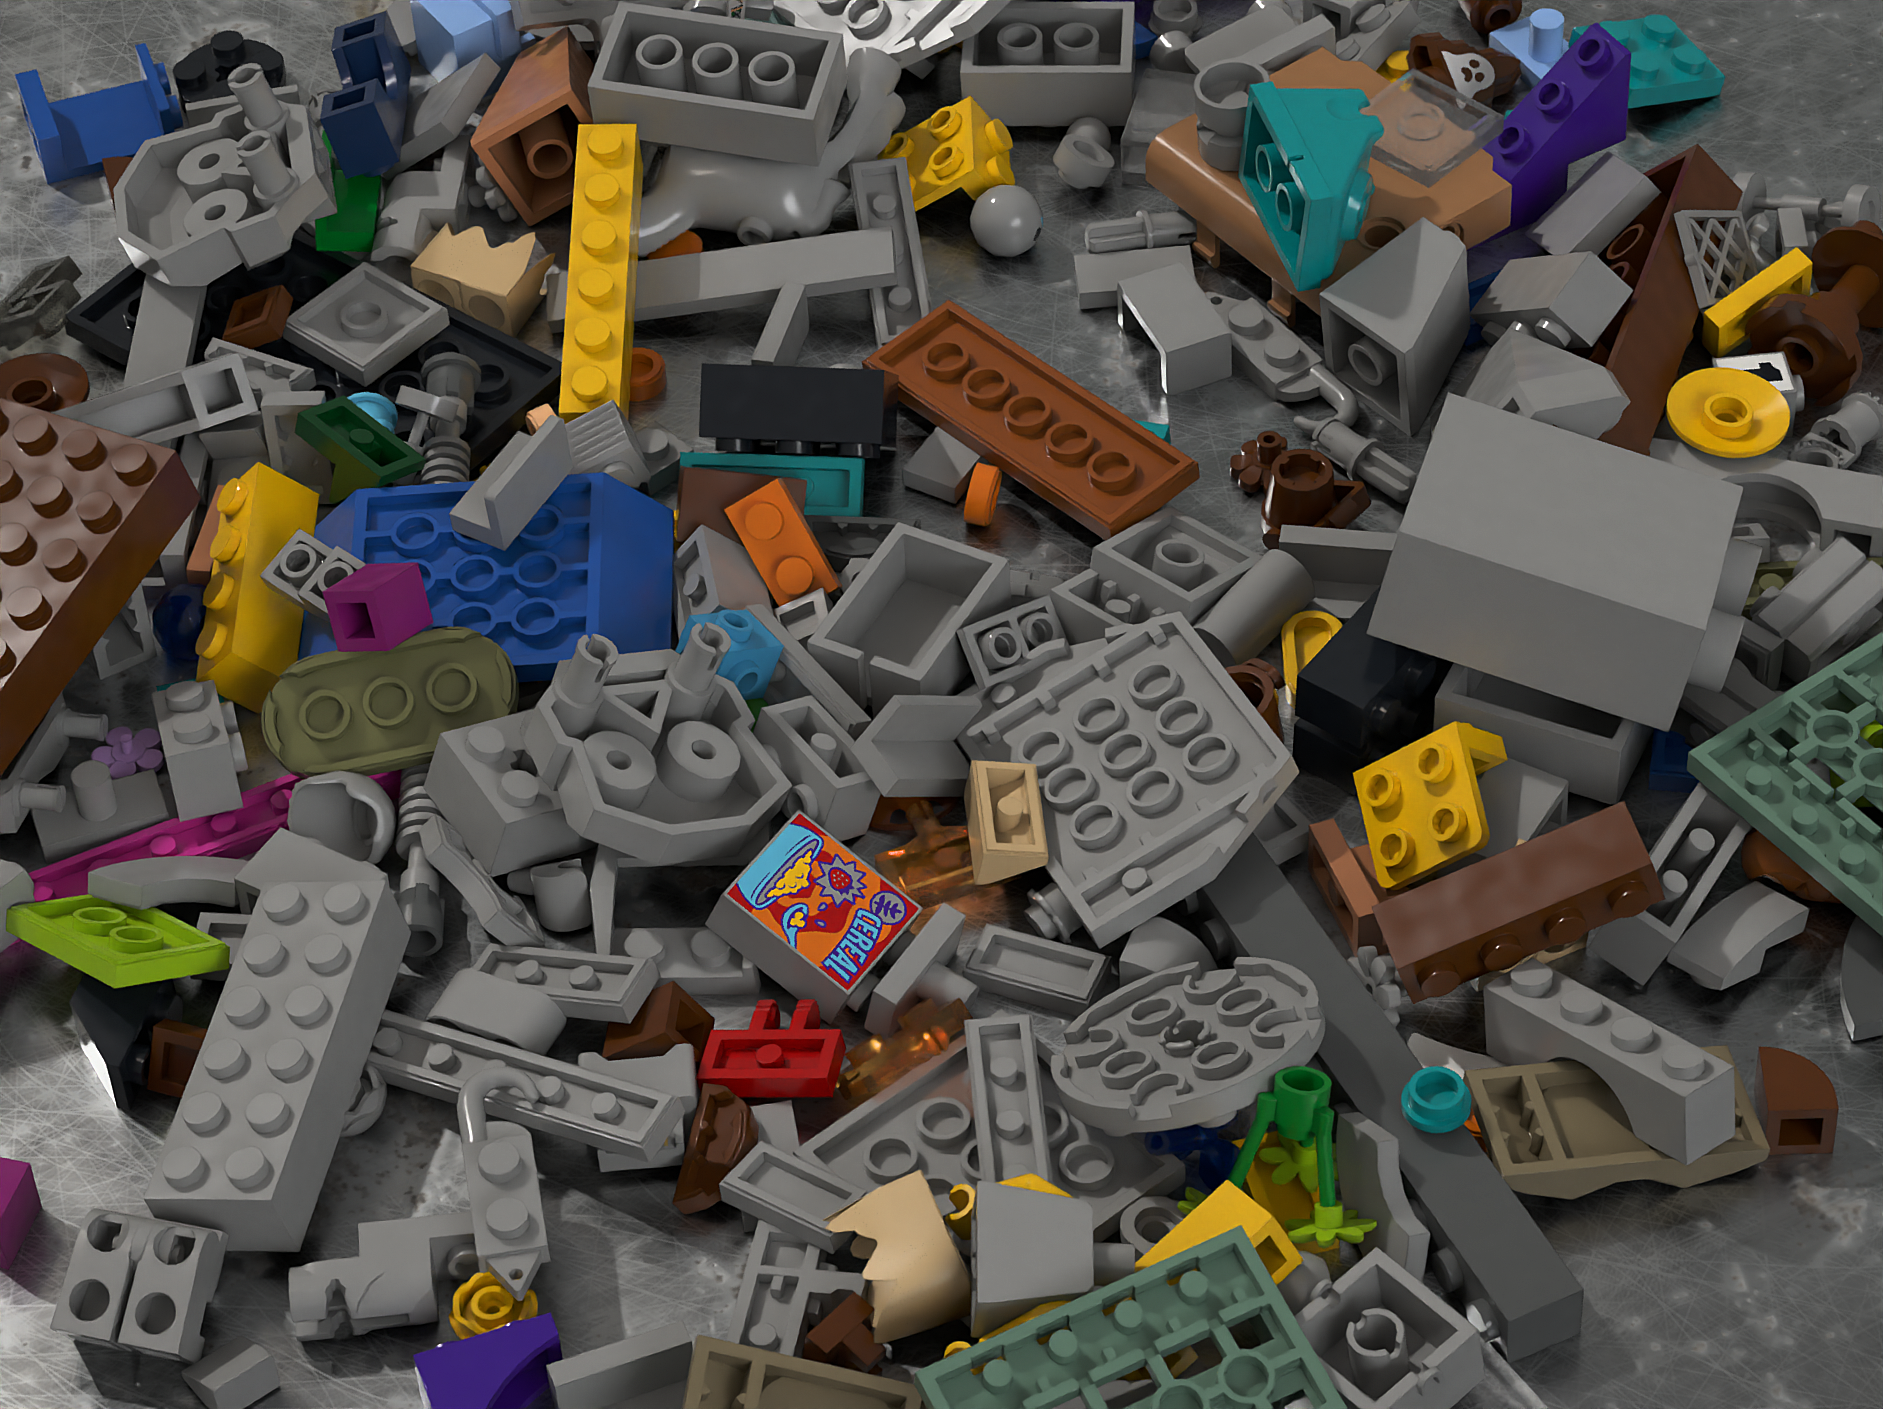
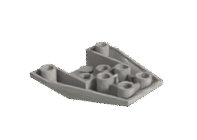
M1511 328L1507 329L1452 392V394L1549 425L1554 424L1561 429L1596 440L1618 423L1623 410L1631 403L1613 373L1604 366ZM1444 402L1430 417L1431 437L1433 436Z

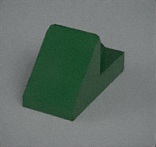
M344 395L298 413L294 433L335 464L329 495V502L331 504L346 499L356 489L378 488L424 469L426 458Z

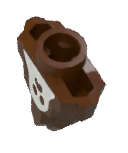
M1439 32L1418 34L1411 38L1410 50L1406 56L1410 71L1406 82V94L1462 135L1468 137L1478 132V120L1492 113L1493 99L1508 93L1522 73L1519 67L1521 61L1516 59L1515 55L1494 48L1476 50L1463 40L1450 41L1445 39Z

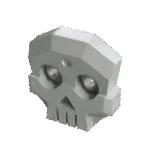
M248 63L231 72L227 79L231 91L234 92L240 103L239 105L216 113L212 122L145 140L113 189L118 239L134 267L170 286H206L241 263H244L248 271L281 257L290 250L293 234L302 223L338 213L334 196L332 171L330 169L329 151L306 105L288 104L277 100L259 64Z
M705 622L703 629L700 623L696 624L691 629L688 642L682 654L672 649L619 654L617 647L606 637L592 634L589 639L586 634L578 640L572 659L560 660L558 662L551 685L538 701L523 741L542 780L551 791L558 790L567 824L581 837L657 866L737 855L780 811L792 784L750 731L755 718L735 683L716 674L724 655L731 646L730 636L723 628L716 624Z

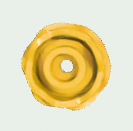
M478 1272L457 1289L453 1297L452 1310L448 1317L453 1331L460 1340L501 1328L515 1320H527L537 1317L538 1301L535 1292L528 1288L523 1300L517 1301L490 1272Z

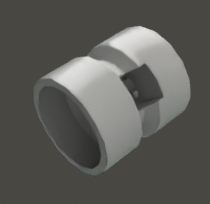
M1230 58L1220 60L1204 67L1195 77L1193 88L1195 112L1198 117L1196 124L1198 150L1202 159L1214 168L1223 171H1239L1250 85L1270 82L1267 71L1258 63L1246 59Z

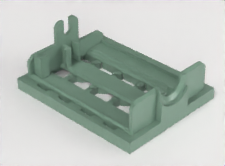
M1882 632L1689 751L1687 771L1883 937V831L1882 838H1880L1882 829L1851 804L1863 796L1883 813V749L1874 748L1859 735L1860 730L1874 720L1883 726ZM1815 757L1845 781L1844 784L1836 788L1834 799V789L1806 766Z
M1241 1225L915 1372L914 1385L927 1409H1052L1080 1396L1087 1409H1108L1097 1388L1146 1366L1158 1389L1155 1394L1123 1409H1347ZM1183 1274L1179 1283L1169 1287L1168 1280ZM1118 1304L1115 1312L1104 1316L1102 1310ZM1248 1319L1262 1345L1251 1350H1240L1228 1328ZM1066 1326L1068 1328V1330H1060L1062 1328H1065ZM1053 1333L1049 1342L1042 1345L1038 1344L1037 1339ZM1211 1336L1213 1343L1223 1358L1222 1362L1186 1380L1174 1379L1163 1358ZM987 1363L983 1372L973 1375L971 1369Z

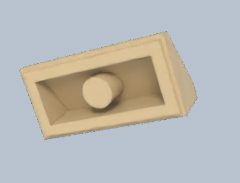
M972 760L964 791V801L975 885L990 884L1047 865L1049 854L1036 764Z

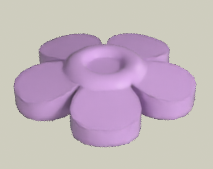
M128 727L114 728L107 733V746L98 747L91 754L92 760L101 761L109 767L112 780L136 774L137 769L140 772L154 769L156 773L165 762L162 752L159 751L162 746L160 733L152 728L140 730L134 738L132 731Z

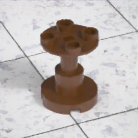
M1859 220L1852 227L1840 226L1833 228L1822 235L1816 242L1812 250L1811 261L1813 262L1812 273L1819 290L1818 292L1811 294L1809 297L1803 294L1783 293L1775 295L1760 306L1745 327V336L1750 333L1752 344L1747 355L1784 351L1791 374L1801 376L1804 397L1817 399L1812 406L1824 407L1838 402L1859 379L1863 361V354L1856 336L1859 324L1871 328H1883V232L1875 223L1867 220Z

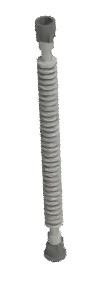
M455 352L441 353L432 356L424 363L421 370V382L426 393L458 404L459 407L453 423L430 417V428L435 433V437L426 441L423 446L425 448L423 457L426 458L424 469L421 470L420 485L469 482L471 452L468 444L460 439V435L466 429L467 415H472L474 393L477 392L481 385V369L468 356ZM431 763L401 769L396 850L401 858L408 861V869L401 875L400 893L395 892L394 898L411 931L404 955L412 957L434 954L443 944L445 898H439V875L434 871V866L425 857L419 829L433 815L441 816L447 821L423 788Z

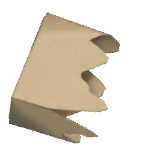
M447 222L410 266L413 288L515 338L547 294V289L541 287L544 283L545 273L553 264L556 252L549 254L525 273L536 240L535 232L525 234L513 243L507 242L497 248H491L482 227L468 228L455 235L452 225Z
M922 1170L915 1171L883 1185L822 1220L830 1222L825 1229L834 1233L856 1231L858 1236L852 1242L850 1247L853 1257L869 1259L862 1272L863 1279L872 1281L868 1289L867 1302L875 1308L872 1325L873 1328H876L874 1343L890 1342L971 1315L972 1283Z

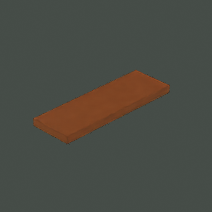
M947 300L862 361L863 369L886 370L899 375V401L1104 540L1146 519L1200 478L1198 462L951 300Z

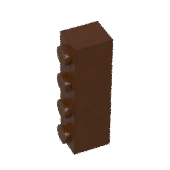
M1622 801L1374 905L1372 910L1412 1004H1415L1430 997L1444 996L1456 989L1458 985L1492 971L1509 969L1520 962L1521 959L1554 945L1574 942L1583 936L1584 933L1619 918L1636 916L1646 910L1648 906L1666 898L1649 854L1625 802Z

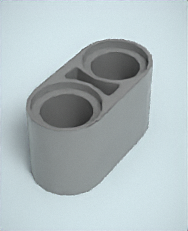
M468 968L459 970L454 975L423 1020L542 1056H546L566 1026V1017L556 1003L550 1000L551 997L547 994Z

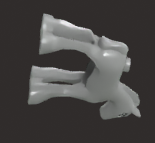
M864 47L853 51L847 67L848 82L846 88L849 98V110L841 128L827 141L819 167L669 144L664 152L656 181L642 195L638 257H645L649 253L655 252L656 249L661 248L662 245H666L669 240H675L678 235L685 233L686 230L706 228L735 234L746 246L814 237L821 234L829 227L835 209L840 203L846 201L851 194L849 190L851 186L848 164L872 161L889 144L892 131L898 129L905 116L906 106L902 98L894 92L902 72L899 63L882 50Z

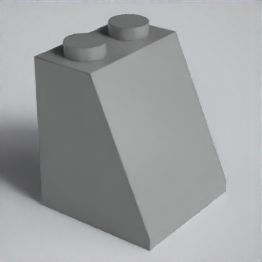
M1422 217L1319 294L1326 369L1350 389L1358 400L1410 437L1419 431L1470 329L1466 245L1462 243L1459 237L1450 231L1442 230Z

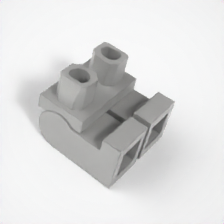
M106 1208L105 1210L91 1209L80 1226L50 1329L73 1341L132 1352L133 1350L142 1355L193 1365L201 1360L205 1338L199 1334L206 1303L212 1304L229 1235L219 1230Z

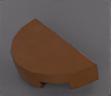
M703 1083L672 1201V1204L684 1215L708 1209L720 1201L719 1183L758 1144L759 1126L752 1109L724 1085Z

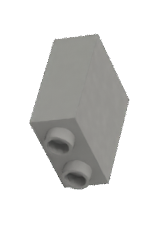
M1448 392L1400 525L1366 634L1669 732L1687 683L1716 693L1721 692L1744 624V618L1740 617L1751 589L1763 547L1731 537L1744 488L1742 486Z

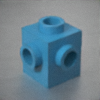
M726 609L717 613L689 615L675 651L682 654L688 642L691 629L696 624L700 623L703 629L705 622L720 626L730 636L731 646L724 655L716 674L733 681L744 700L763 698L784 645L747 609L736 611Z

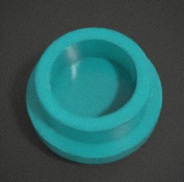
M1439 1066L1427 1067L1416 1072L1405 1085L1401 1095V1110L1405 1119L1419 1130L1430 1133L1449 1132L1460 1127L1468 1119L1471 1112V1094L1462 1078L1453 1070Z

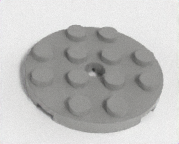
M1237 957L1234 962L1235 969L1202 972L1200 963L1197 961L1168 968L1136 980L1092 1005L1072 1022L1063 1033L1067 1045L1061 1055H1052L1051 1073L1060 1100L1065 1109L1074 1118L1093 1127L1104 1129L1105 1134L1113 1137L1124 1136L1133 1132L1171 1130L1195 1124L1204 1128L1224 1125L1236 1116L1237 1110L1256 1102L1259 1093L1273 1092L1275 1075L1279 1070L1292 1066H1305L1317 1052L1323 1040L1326 1026L1325 1015L1317 989L1312 980L1301 970L1280 961L1256 957Z

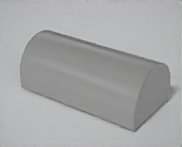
M1271 549L1192 627L1224 668L1241 665L1255 658L1281 632L1283 624L1293 615L1300 613L1316 597L1312 578L1305 567L1293 556L1282 550Z

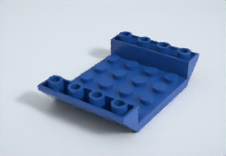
M604 472L567 475L505 551L452 529L449 513L476 481L356 489L315 526V539L331 549L339 546L365 564L418 562L433 618V623L419 632L455 626L466 627L480 632L482 636L491 639L494 643L496 642L507 653L517 673L519 682L552 680L558 662L560 660L572 659L578 640L586 634L589 639L592 634L606 637L617 647L619 654L672 649L674 511ZM304 610L297 661L312 655L338 650L331 623Z

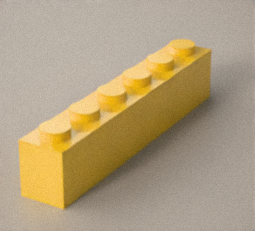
M637 124L578 125L559 398V418L564 419L565 424L613 399L627 421L629 417L643 182V161Z

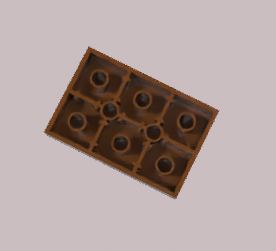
M0 398V776L201 500L176 450Z

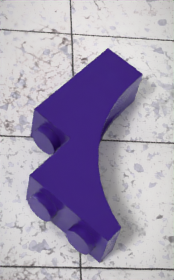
M551 1312L527 1320H515L501 1328L463 1340L444 1342L433 1349L413 1355L420 1395L425 1409H525L544 1391L550 1388L546 1365L563 1360L559 1333Z

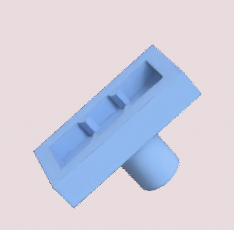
M1543 8L1536 10L1531 16L1491 32L1489 48L1515 55L1516 59L1521 61L1519 67L1522 74L1519 78L1533 89L1569 49L1568 42L1563 38L1564 16L1555 9Z

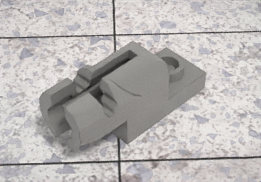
M458 135L456 139L446 144L443 158H435L433 171H410L395 176L386 192L381 216L376 225L377 233L375 234L370 261H375V268L413 287L410 266L448 222L452 225L455 235L467 229L472 205L468 199V188L476 184V168L473 148L470 142L471 135Z
M471 1211L358 1223L359 1257H338L307 1263L300 1267H291L289 1269V1299L292 1322H296L297 1342L335 1337L334 1332L342 1322L349 1323L352 1335L354 1336L365 1335L375 1329L420 1325L439 1321L438 1281L453 1279L470 1280L472 1276L480 1272Z

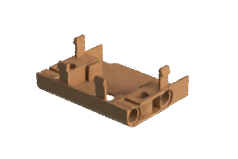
M1324 47L1269 75L1270 81H1273L1276 88L1362 89L1370 102V107L1362 108L1359 112L1368 116H1377L1384 127V134L1375 142L1371 150L1368 173L1372 175L1375 191L1370 197L1368 211L1356 239L1345 242L1333 274L1327 279L1321 280V287L1319 289L1297 292L1238 177V171H1223L1210 166L1202 159L1198 150L1196 126L1198 117L1196 113L1159 133L1151 142L1146 153V181L1197 220V241L1192 243V248L1196 255L1214 269L1219 267L1221 238L1272 278V299L1267 302V306L1275 317L1290 328L1295 325L1296 297L1321 316L1319 294L1422 217L1442 230L1454 233L1466 245V250L1510 226L1512 184L1492 171L1493 156L1362 61H1341Z

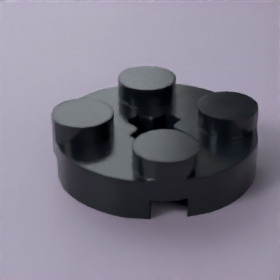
M226 30L215 34L211 38L210 44L194 50L173 67L175 87L182 110L187 114L185 107L187 103L235 95L231 91L227 79L236 68L248 63H257L261 66L271 89L286 86V71L282 54L265 43L243 39L242 34L237 31Z

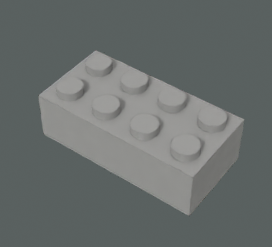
M619 1L587 86L593 124H637L639 140L819 167L848 82L843 34Z

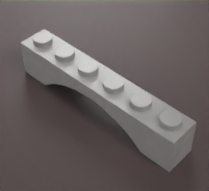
M237 352L228 353L51 413L157 444L259 411L240 354Z

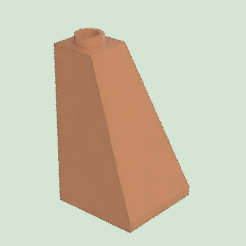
M568 26L518 54L470 139L472 148L528 227L573 203L578 125L593 124L587 86L595 65Z

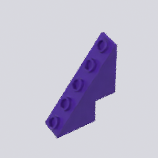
M1594 23L1588 27L1480 146V148L1493 156L1492 171L1512 184L1511 218L1509 227L1466 250L1467 252L1535 223L1567 192L1568 164L1626 140L1632 53L1599 23Z

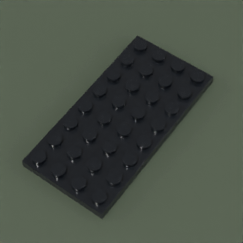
M296 230L293 234L290 250L281 257L249 271L244 263L236 266L207 286L192 365L205 361V351L213 337L222 340L235 300L277 285H283L293 297L289 317L363 262L341 251H316V239ZM133 263L124 268L63 316L66 335L127 366L146 273L135 268ZM407 284L405 285L446 308L450 325L367 387L283 338V334L280 339L251 349L314 369L316 386L310 391H325L326 402L343 395L349 397L352 394L362 392L377 393L388 398L395 405L398 412L394 435L405 442L409 440L418 412L395 403L401 385L426 392L421 382V370L428 359L434 355L447 352L468 356L481 369V385L477 392L474 393L472 415H467L466 429L460 435V439L465 441L470 447V471L526 424L525 416H527L528 411L543 404H549L560 395L561 361ZM430 416L419 445L422 448L426 441L435 437V433L430 428ZM421 470L417 471L413 485H420ZM388 483L378 488L393 487V483Z

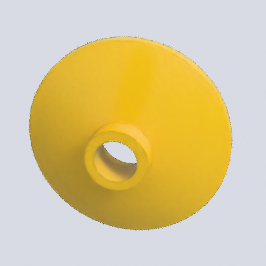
M1705 368L1685 375L1671 388L1666 404L1669 424L1682 440L1700 451L1726 458H1748L1772 450L1784 439L1790 424L1789 406L1780 391L1765 379L1750 372L1734 368Z

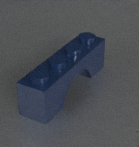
M387 11L335 27L331 51L343 90L323 97L320 121L346 179L363 174L365 177L378 176L391 169L395 163L400 162L411 66Z

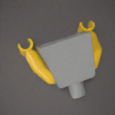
M1028 1173L996 1183L977 1181L976 1191L968 1184H958L950 1192L949 1200L960 1212L946 1215L944 1221L959 1238L971 1240V1337H979L978 1343L1093 1292L1094 1286H1107L1135 1272L1134 1244L1093 1242L1092 1205L1085 1200L1073 1198L1067 1192L1036 1174ZM1066 1326L1065 1328H1062L1060 1330H1068V1328ZM1053 1333L1037 1339L1038 1344L1042 1345L1049 1342ZM963 1341L952 1342L944 1352V1359L971 1347V1345ZM987 1363L971 1369L973 1375L983 1372Z

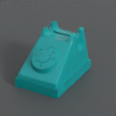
M1273 81L1251 84L1249 88L1238 177L1297 292L1319 289L1321 287V280L1327 279L1333 274L1345 242L1357 238L1368 211L1370 197L1375 191L1373 178L1368 173L1372 147L1383 136L1384 127L1377 116H1368L1359 112L1362 108L1370 107V102L1362 89L1276 88Z

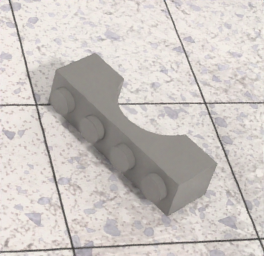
M1652 438L1649 446V457L1744 487L1735 519L1760 518L1781 523L1803 536L1812 548L1818 547L1821 551H1824L1838 537H1844L1863 552L1866 558L1883 557V476L1761 455L1748 458H1726L1705 453L1685 442Z
M1530 958L1483 986L1486 1052L1488 1055L1508 1066L1566 1061L1570 1059L1585 1064L1595 1071L1614 1091L1628 1115L1635 1137L1686 1166L1735 1136L1734 1066L1534 958Z

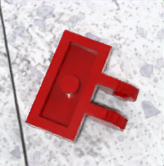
M800 999L798 1001L789 1029H779L781 1016L777 1001L760 1000L757 1001L756 1010L753 1012L748 1030H711L696 1077L700 1092L703 1083L724 1085L737 1097H833L846 1052V1045L841 1029H819L820 1011L815 999Z

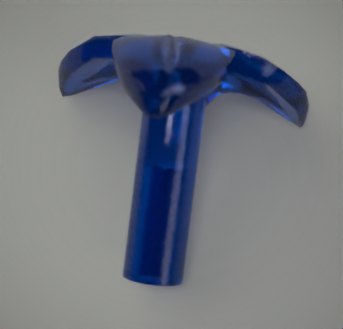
M1238 1110L1236 1116L1231 1121L1218 1127L1204 1128L1195 1124L1177 1129L1147 1132L1144 1139L1145 1148L1153 1156L1173 1154L1180 1161L1194 1151L1199 1150L1201 1152L1199 1175L1205 1185L1214 1192L1222 1183L1228 1180L1240 1152L1239 1147L1235 1144L1218 1138V1131L1238 1122Z

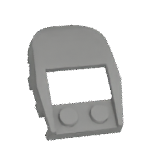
M771 821L737 855L658 866L749 865L775 836ZM599 843L590 882L593 940L596 954L653 959L661 975L653 989L675 981L689 995L759 994L761 982L757 966L708 927L614 928L613 917L618 867L657 865Z

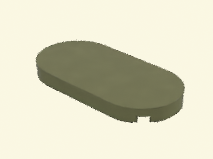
M443 627L416 633L390 651L338 652V650L312 655L293 663L280 675L281 680L275 684L272 692L269 690L262 707L261 724L265 741L275 758L286 770L303 780L335 770L372 776L431 763L440 733L515 714L519 702V681L510 658L496 642L494 643L491 639L482 636L480 632L466 627Z

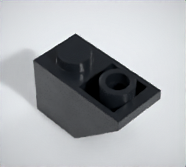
M84 973L70 1000L81 1047L116 1107L130 1110L142 1085H148L153 1026L164 1019L181 1022L183 1013L182 999L176 995L173 979L113 988Z

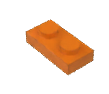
M782 478L775 479L724 509L779 607L822 587L827 595L843 587Z

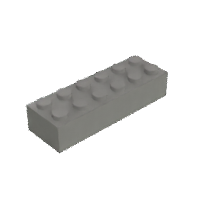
M386 880L265 881L263 883L144 1196V1201L154 1218L223 1231L229 1235L225 1251H300L346 1120L344 1113L350 1109L351 1095L357 1079H360L411 935V931Z

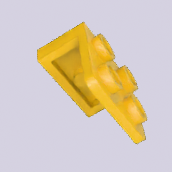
M971 96L953 106L939 109L931 118L906 132L892 135L889 144L877 155V160L906 157L915 212L960 187L976 202L977 198L990 188L997 185H1015L1014 175L1010 168L1009 150L1013 148L1011 136L1005 125L999 119L992 120Z
M1454 721L1353 773L1375 872L1381 887L1394 891L1399 890L1487 845L1490 832L1476 776L1508 760L1502 736L1475 728L1470 723Z

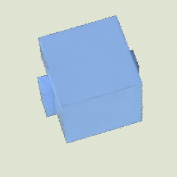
M410 0L419 63L438 82L484 53L501 68L483 98L499 90L518 54L536 44L535 37L530 32L520 36L519 31L516 32L509 0Z

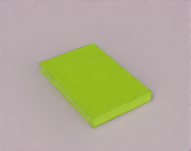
M86 894L16 905L7 909V932L113 988L229 969L230 946L155 907L139 910Z

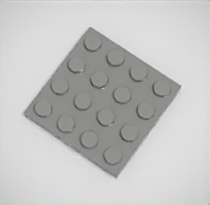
M1001 1009L990 1017L1010 1015ZM965 1034L795 1149L793 1155L870 1192L915 1171L922 1170L943 1219L945 1220V1216L948 1214L959 1213L960 1211L949 1200L953 1187L958 1184H968L976 1191L977 1181H981ZM1035 1037L1052 1183L1070 1194L1073 1198L1085 1200L1092 1205L1093 1242L1101 1243L1120 1229L1121 1216L1124 1210L1134 1201L1147 1196L1165 1197L1185 1183V1164L1148 1132H1133L1128 1135L1113 1137L1105 1134L1104 1129L1093 1127L1074 1118L1063 1106L1051 1073L1052 1055L1056 1054ZM945 1222L971 1280V1240L959 1238ZM971 1315L960 1318L971 1329Z

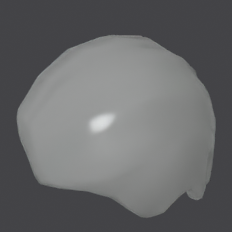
M335 770L326 774L309 777L295 784L292 790V797L289 799L290 807L287 818L289 831L304 838H315L324 843L329 849L357 861H367L376 864L383 859V856L394 842V830L396 829L397 820L392 801L379 783L360 773Z

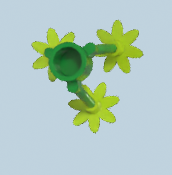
M1304 1066L1286 1067L1279 1070L1275 1075L1273 1092H1261L1258 1094L1255 1117L1228 1180L1241 1190L1270 1122L1274 1121L1276 1123L1277 1137L1282 1147L1263 1148L1259 1151V1157L1262 1161L1278 1166L1272 1173V1182L1278 1185L1289 1183L1299 1175L1301 1185L1308 1193L1316 1192L1319 1184L1320 1201L1314 1204V1210L1310 1212V1219H1290L1285 1221V1227L1291 1231L1288 1234L1290 1241L1302 1244L1316 1240L1318 1246L1324 1249L1332 1246L1336 1238L1348 1243H1360L1364 1239V1233L1373 1230L1377 1226V1221L1375 1219H1357V1210L1343 1211L1342 1202L1336 1200L1335 1181H1339L1336 1163V1143H1332L1331 1136L1334 1111L1328 1107L1331 1080L1325 1073L1317 1069ZM1187 1187L1185 1196L1188 1201L1181 1200L1177 1207L1180 1212L1188 1215L1208 1196L1195 1188Z

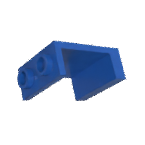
M146 43L135 45L141 81L48 103L37 69L15 74L24 118L47 184L104 171L102 158H134L145 140L175 132V129L184 127L176 95H171L170 83L164 63L153 64Z

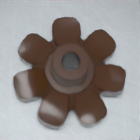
M1264 431L1258 435L1257 441L1250 440L1241 446V455H1233L1230 460V475L1234 479H1239L1238 486L1241 489L1254 493L1263 486L1266 497L1272 463L1277 456L1289 451L1287 439L1280 436L1277 432Z

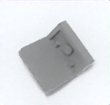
M1267 5L1188 45L1185 49V61L1198 75L1204 67L1216 61L1230 58L1246 59L1258 63L1267 71L1269 76L1321 47H1324L1336 56L1335 27L1323 14L1298 26L1280 6Z

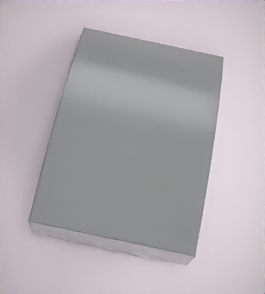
M1168 506L1093 547L1090 568L1051 589L1050 598L1069 646L1105 638V628L1126 623L1133 625L1141 624L1152 617L1178 611L1193 626L1263 556L1181 511Z

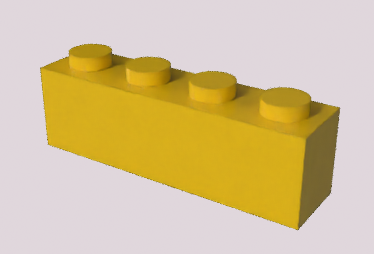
M259 461L239 479L232 478L229 480L219 495L217 510L221 514L218 533L210 548V557L214 559L212 574L203 595V605L207 607L204 628L197 639L195 647L196 654L199 655L196 682L214 679L218 694L257 714L262 712L263 703L269 690L272 692L275 684L281 680L280 675L298 660L304 615L303 608L269 589L260 575L299 528L314 537L320 495Z

